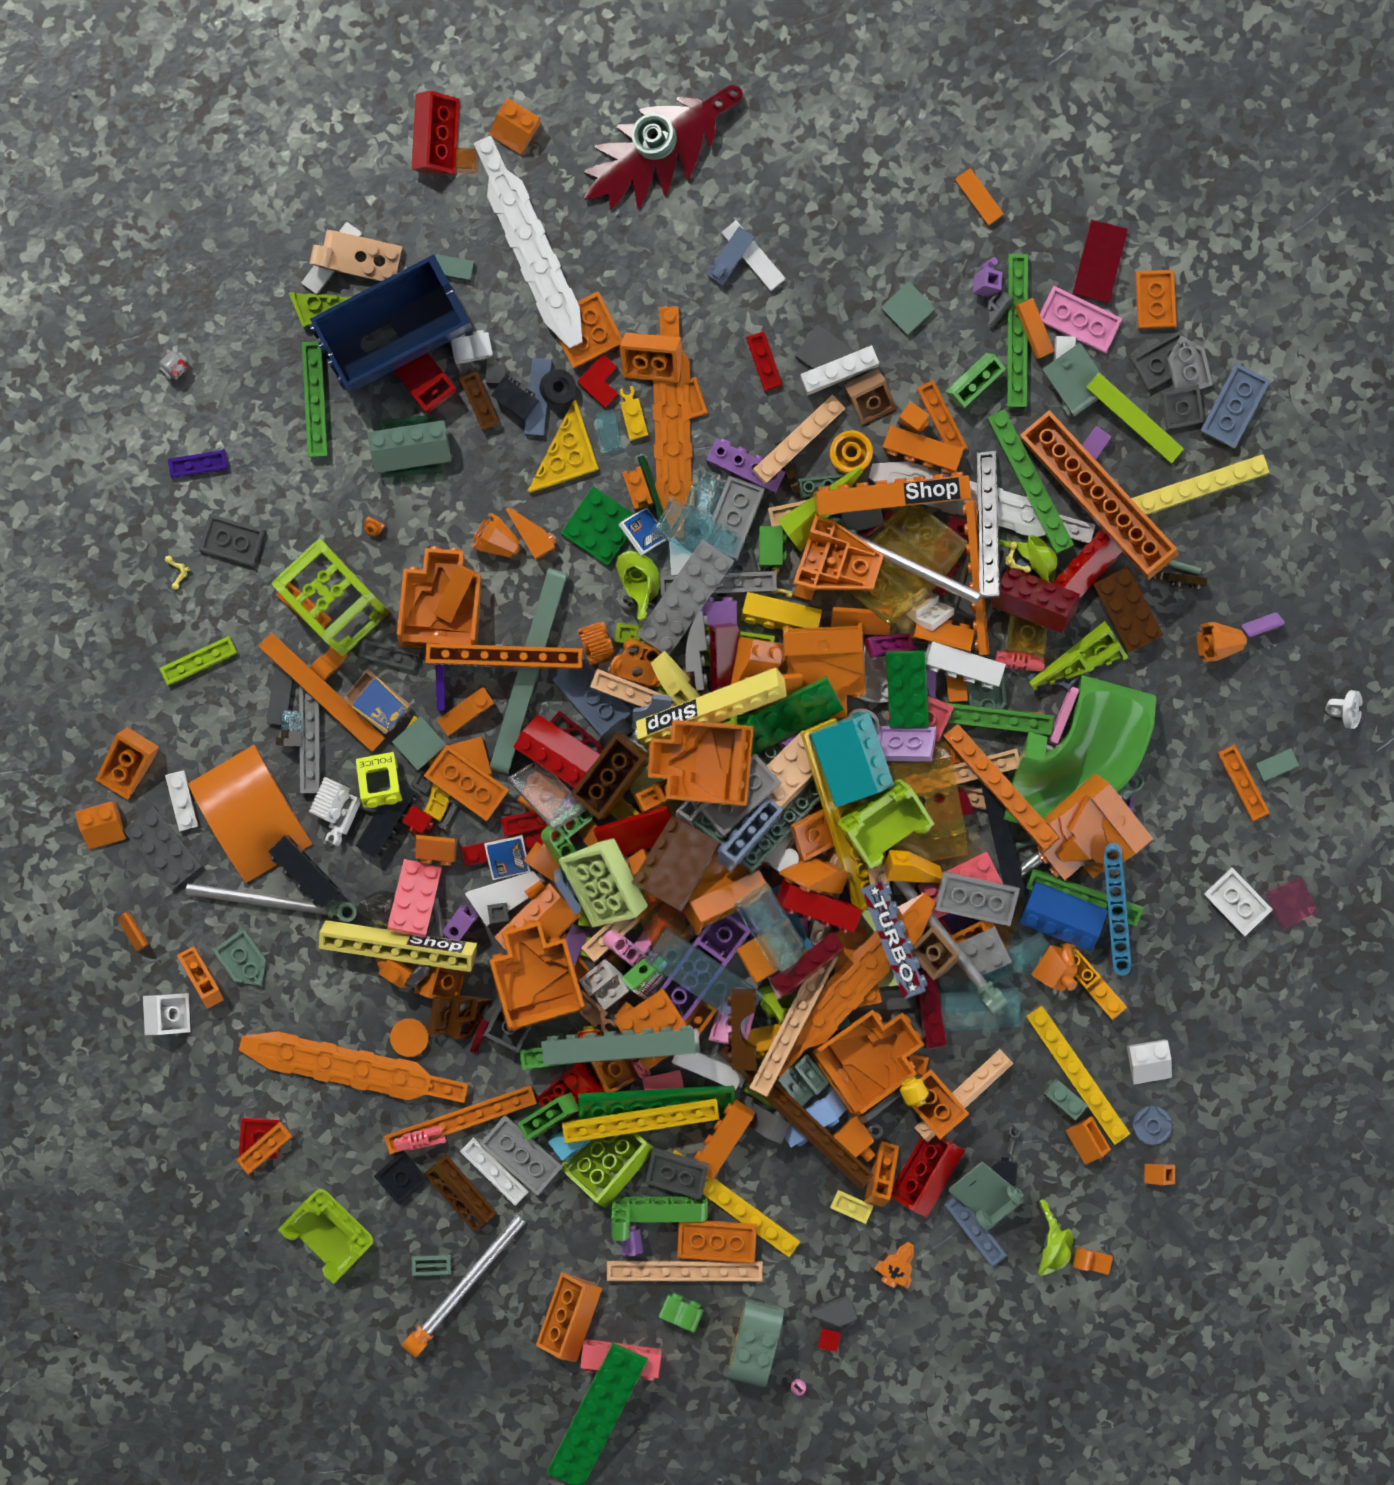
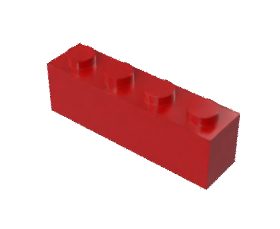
M1101 529L1091 542L1083 548L1081 553L1071 561L1070 565L1058 575L1053 583L1079 593L1081 597L1122 551Z

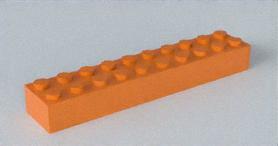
M1050 410L1020 434L1022 443L1148 580L1178 556V549Z

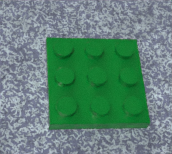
M593 486L562 530L561 535L609 566L628 538L618 524L634 513Z

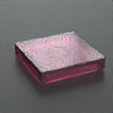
M1302 877L1265 893L1282 928L1288 927L1318 912Z

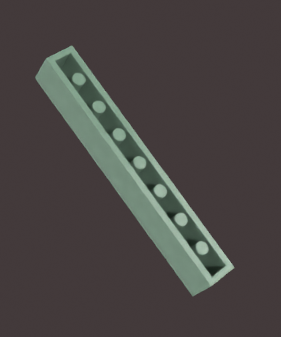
M692 1025L680 1026V1030H673V1027H662L661 1031L654 1032V1028L642 1029V1033H635V1030H624L623 1034L616 1035V1031L604 1032V1036H597V1033H586L585 1037L578 1038V1034L566 1035V1039H559V1036H548L547 1040L541 1041L543 1065L700 1052L698 1028L692 1029Z

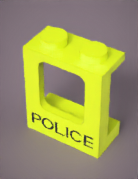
M394 752L356 759L360 797L364 808H375L379 805L395 804L402 801L397 774L398 765ZM388 770L390 789L372 794L368 793L366 774Z

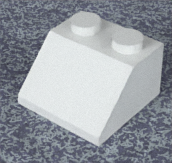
M189 993L143 996L145 1035L190 1032Z
M1163 1039L1126 1046L1133 1084L1172 1078V1063L1168 1040Z

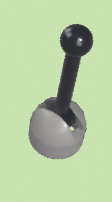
M625 595L621 598L620 605L622 609L630 611L635 607V600L629 595Z

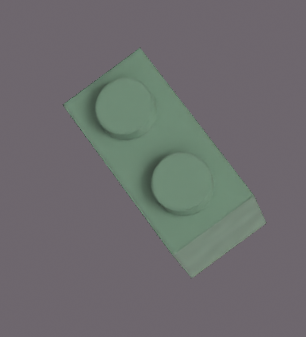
M1057 1079L1043 1093L1075 1121L1088 1106Z

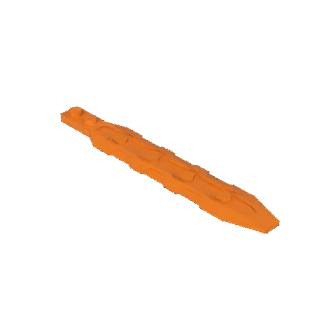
M659 307L660 335L679 337V307ZM683 349L679 382L652 380L654 383L655 488L669 526L666 528L668 537L683 536L694 503L693 481L691 479L692 443L690 442V415L688 412L689 383L684 384L687 380H690V361ZM684 391H685V394H686L688 403L685 402V400H684Z
M925 892L897 907L899 912L896 913L898 921L903 920L906 928L903 934L905 939L910 938L912 946L922 936L936 903ZM877 930L863 945L861 944L852 954V958L837 974L835 973L826 983L827 985L820 992L778 1075L780 1078L807 1048L825 1043L848 1014L862 1003L864 997L877 982L890 972L891 966Z
M278 1031L242 1036L239 1051L269 1070L287 1074L295 1073L313 1077L314 1080L323 1082L331 1081L345 1084L355 1089L381 1092L404 1100L430 1095L465 1103L469 1083L433 1076L419 1063L414 1061L375 1055L369 1051L352 1050L324 1041L322 1043Z

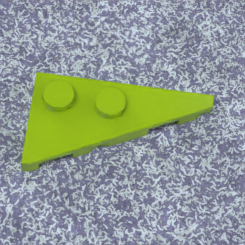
M289 293L303 328L309 327L312 324L310 318L350 298L337 295Z

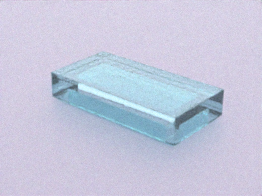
M614 409L595 413L602 451L621 448Z

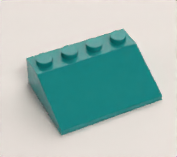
M869 712L856 713L810 734L835 807L895 786Z

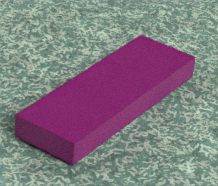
M909 633L870 637L863 641L870 658L885 657L887 651H916Z

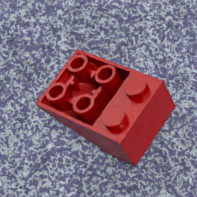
M428 353L393 371L427 415L457 392L456 387Z
M585 1062L575 1063L536 1098V1101L544 1107L556 1098L572 1093L579 1106V1094L601 1093L604 1089L597 1075ZM579 1111L576 1112L575 1114H573L572 1116H570L569 1118L565 1119V1120L562 1121V1122H568V1121L571 1120L577 1113H579Z

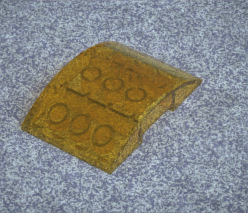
M919 504L902 506L885 523V529L872 541L944 576L951 570L968 545L966 540ZM882 560L873 590L846 591L890 625L915 608L937 585Z

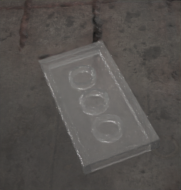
M535 761L508 778L509 783L553 831L585 812V807L571 796V791L557 776Z

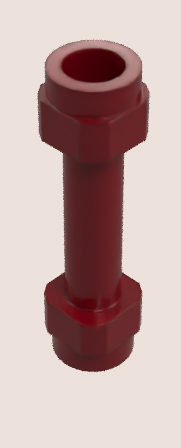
M890 508L883 513L884 523L890 524L897 518ZM884 525L869 528L864 533L860 532L858 535L869 540L868 538Z

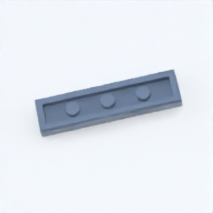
M532 358L529 390L536 394L534 398L539 402L526 419L525 435L544 436L547 402L540 394L539 385L542 377L551 371V359Z
M955 1196L944 1204L991 1267L1007 1256L990 1232L979 1224L976 1214Z

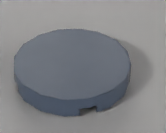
M1144 1107L1134 1117V1133L1145 1144H1161L1171 1134V1118L1160 1107Z

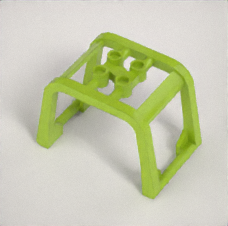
M321 537L271 583L320 637L342 657L390 613L386 606L332 552ZM323 553L333 564L326 570L320 571L317 574V578L311 584H306L303 587V592L295 598L286 589V586L315 558ZM339 570L346 578L339 585H333L330 592L329 588L323 584L328 583L331 575ZM352 583L362 596L325 630L315 617L320 612L327 611L330 604L336 598L342 597L344 590ZM316 590H318L319 595L324 598L318 599L316 606L308 612L301 603L308 597H313L316 594ZM369 603L375 607L368 616L371 621L353 638L348 635L340 642L333 638Z

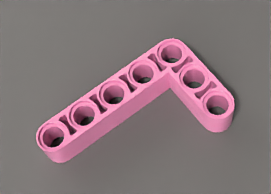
M664 903L635 944L614 930H610L605 934L603 943L632 967L644 958L653 963L686 919V915L683 910L679 911Z

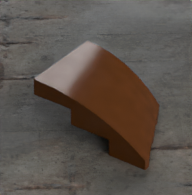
M463 995L434 997L427 1033L431 1036L447 1033L456 1040L472 1037L477 1025L483 1018L482 1012L487 1004H491L492 999Z

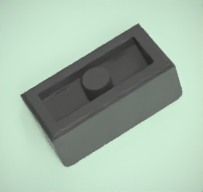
M881 508L841 513L843 520L848 523L847 528L849 529L853 528L861 531L885 524Z

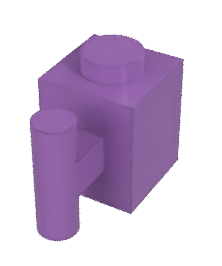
M993 257L980 266L981 271L974 275L973 293L991 297L1001 290L1002 272L994 270V266L998 263L997 258Z
M630 1225L629 1239L621 1241L623 1256H635L643 1252L640 1228H636L635 1225Z

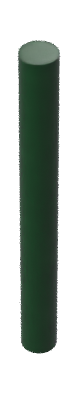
M645 455L639 456L638 461L661 529H666L669 526Z

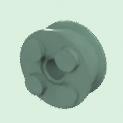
M650 113L644 115L633 126L632 141L638 152L647 159L657 160L664 158L672 152L676 145V131L671 122L661 114ZM653 134H658L655 139H650Z

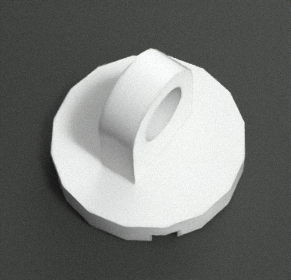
M1350 690L1345 700L1330 699L1325 710L1331 716L1343 718L1345 728H1356L1362 714L1359 711V706H1362V696L1359 691Z

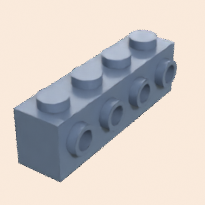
M768 797L753 810L754 813L751 817L747 816L744 819L739 830H734L729 837V842L727 844L724 842L717 850L719 855L716 860L732 872L779 819L783 808Z

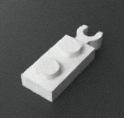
M349 794L348 799L342 806L340 817L336 820L335 824L332 822L329 824L332 830L327 834L326 841L337 846L341 844L342 833L347 835L361 803L360 798Z

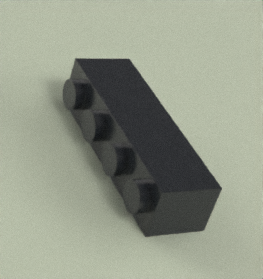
M400 781L399 789L402 801L395 804L380 805L355 845L374 858H377L378 855L382 857L387 849L385 844L388 839L392 840L397 833L396 826L398 823H403L402 821L407 814L405 813L407 808L414 805L418 798L415 796L417 794L416 791Z
M284 835L268 851L271 854V860L284 868L283 872L290 879L294 878L298 883L297 887L303 893L307 892L311 896L310 901L316 907H326L342 891L289 835Z

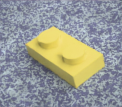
M837 1190L830 1206L831 1209L865 1224L874 1207L840 1190Z

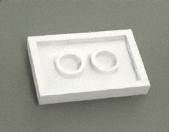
M1230 868L1204 893V896L1243 936H1246L1273 910L1233 868Z

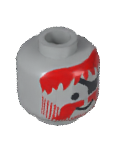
M170 351L159 361V371L168 380H177L188 369L185 363L187 358L181 352L177 354Z

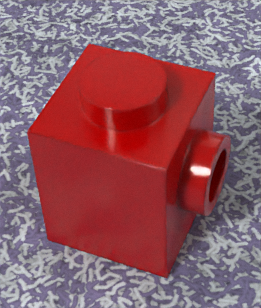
M412 805L402 822L409 826L408 830L418 835L419 832L424 834L425 831L429 832L434 824L432 822L434 817Z

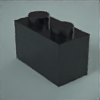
M503 377L491 396L526 420L539 402L534 398L536 394L528 388L525 390L520 388L521 383L513 377L510 380Z

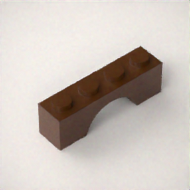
M732 989L731 995L727 997V1004L731 1006V1014H728V1026H731V1033H728V1045H732V1052L728 1054V1062L732 1064V1070H756L757 1046L748 1042L741 1031L742 1021L747 1016L755 1013L756 989Z

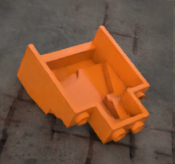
M435 546L425 548L423 570L417 567L403 569L397 638L400 647L426 649V643L477 645L482 584L481 574L475 572L451 623L434 615L457 564L464 566V551L458 548L445 550Z
M859 622L858 626L789 629V625H785L783 638L786 674L802 673V688L827 676L844 708L843 711L827 719L833 718L840 721L847 718V695H850L852 698L862 697V694H866L863 622Z
M673 720L670 730L671 740L651 738L649 763L647 766L648 777L667 779L665 788L666 799L747 806L753 727Z
M1095 773L1043 818L1059 836V840L1045 851L1039 846L1036 849L1040 852L1038 857L1044 864L1048 863L1051 866L1049 870L1056 878L1060 876L1065 881L1079 869L1084 876L1088 874L1094 879L1099 873L1105 872L1104 851L1106 845L1112 842L1119 844L1122 848L1123 862L1139 852L1153 838L1111 784ZM1110 851L1108 855L1111 857H1115L1118 855V853L1115 851Z
M718 852L716 853L682 909L697 936L701 934L702 927L758 901H760L761 905L766 904L770 889L760 871H754L751 874L742 865L738 864L731 872L716 860L719 855Z
M530 920L524 922V926L518 928L516 925L506 927L505 931L502 932V937L507 955L504 956V953L493 955V959L489 960L508 1032L583 1011L585 1005L566 940L556 937L550 939L549 943L546 944L540 921Z
M874 1010L868 1011L829 1038L825 1043L818 1045L808 1052L852 1117L863 1114L899 1088L902 1082L917 1075L915 1065L912 1061L907 1060V1057L921 1048L924 1043L922 1042L921 1034L911 1026L912 1022L907 1015L903 1013L897 1014L888 1022L882 1024L883 1020L878 1012H874Z

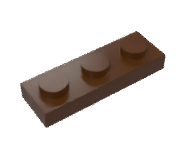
M477 370L460 377V382L482 431L500 424Z

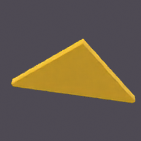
M573 400L543 462L528 488L529 493L599 471L576 400Z

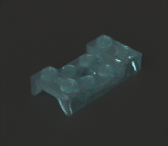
M671 496L660 519L652 528L654 534L692 553L700 541L704 539L728 556L739 536L736 531ZM692 527L700 529V534L697 537H692L689 534Z

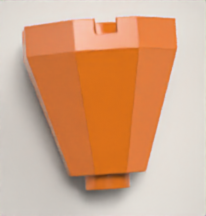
M489 513L487 516L490 519L482 521L473 537L476 543H471V547L479 551L501 556H516L521 547L519 545L520 540L498 516Z
M1216 622L1200 624L1199 628L1203 629L1202 632L1197 633L1198 653L1200 656L1205 657V659H1202L1204 663L1219 661L1243 650L1247 644L1246 635L1242 630Z

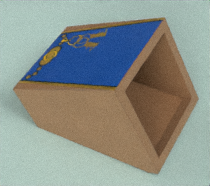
M369 669L363 673L343 697L351 707L384 734L394 729L396 721L400 716L403 717L408 712V707L410 706L405 699Z

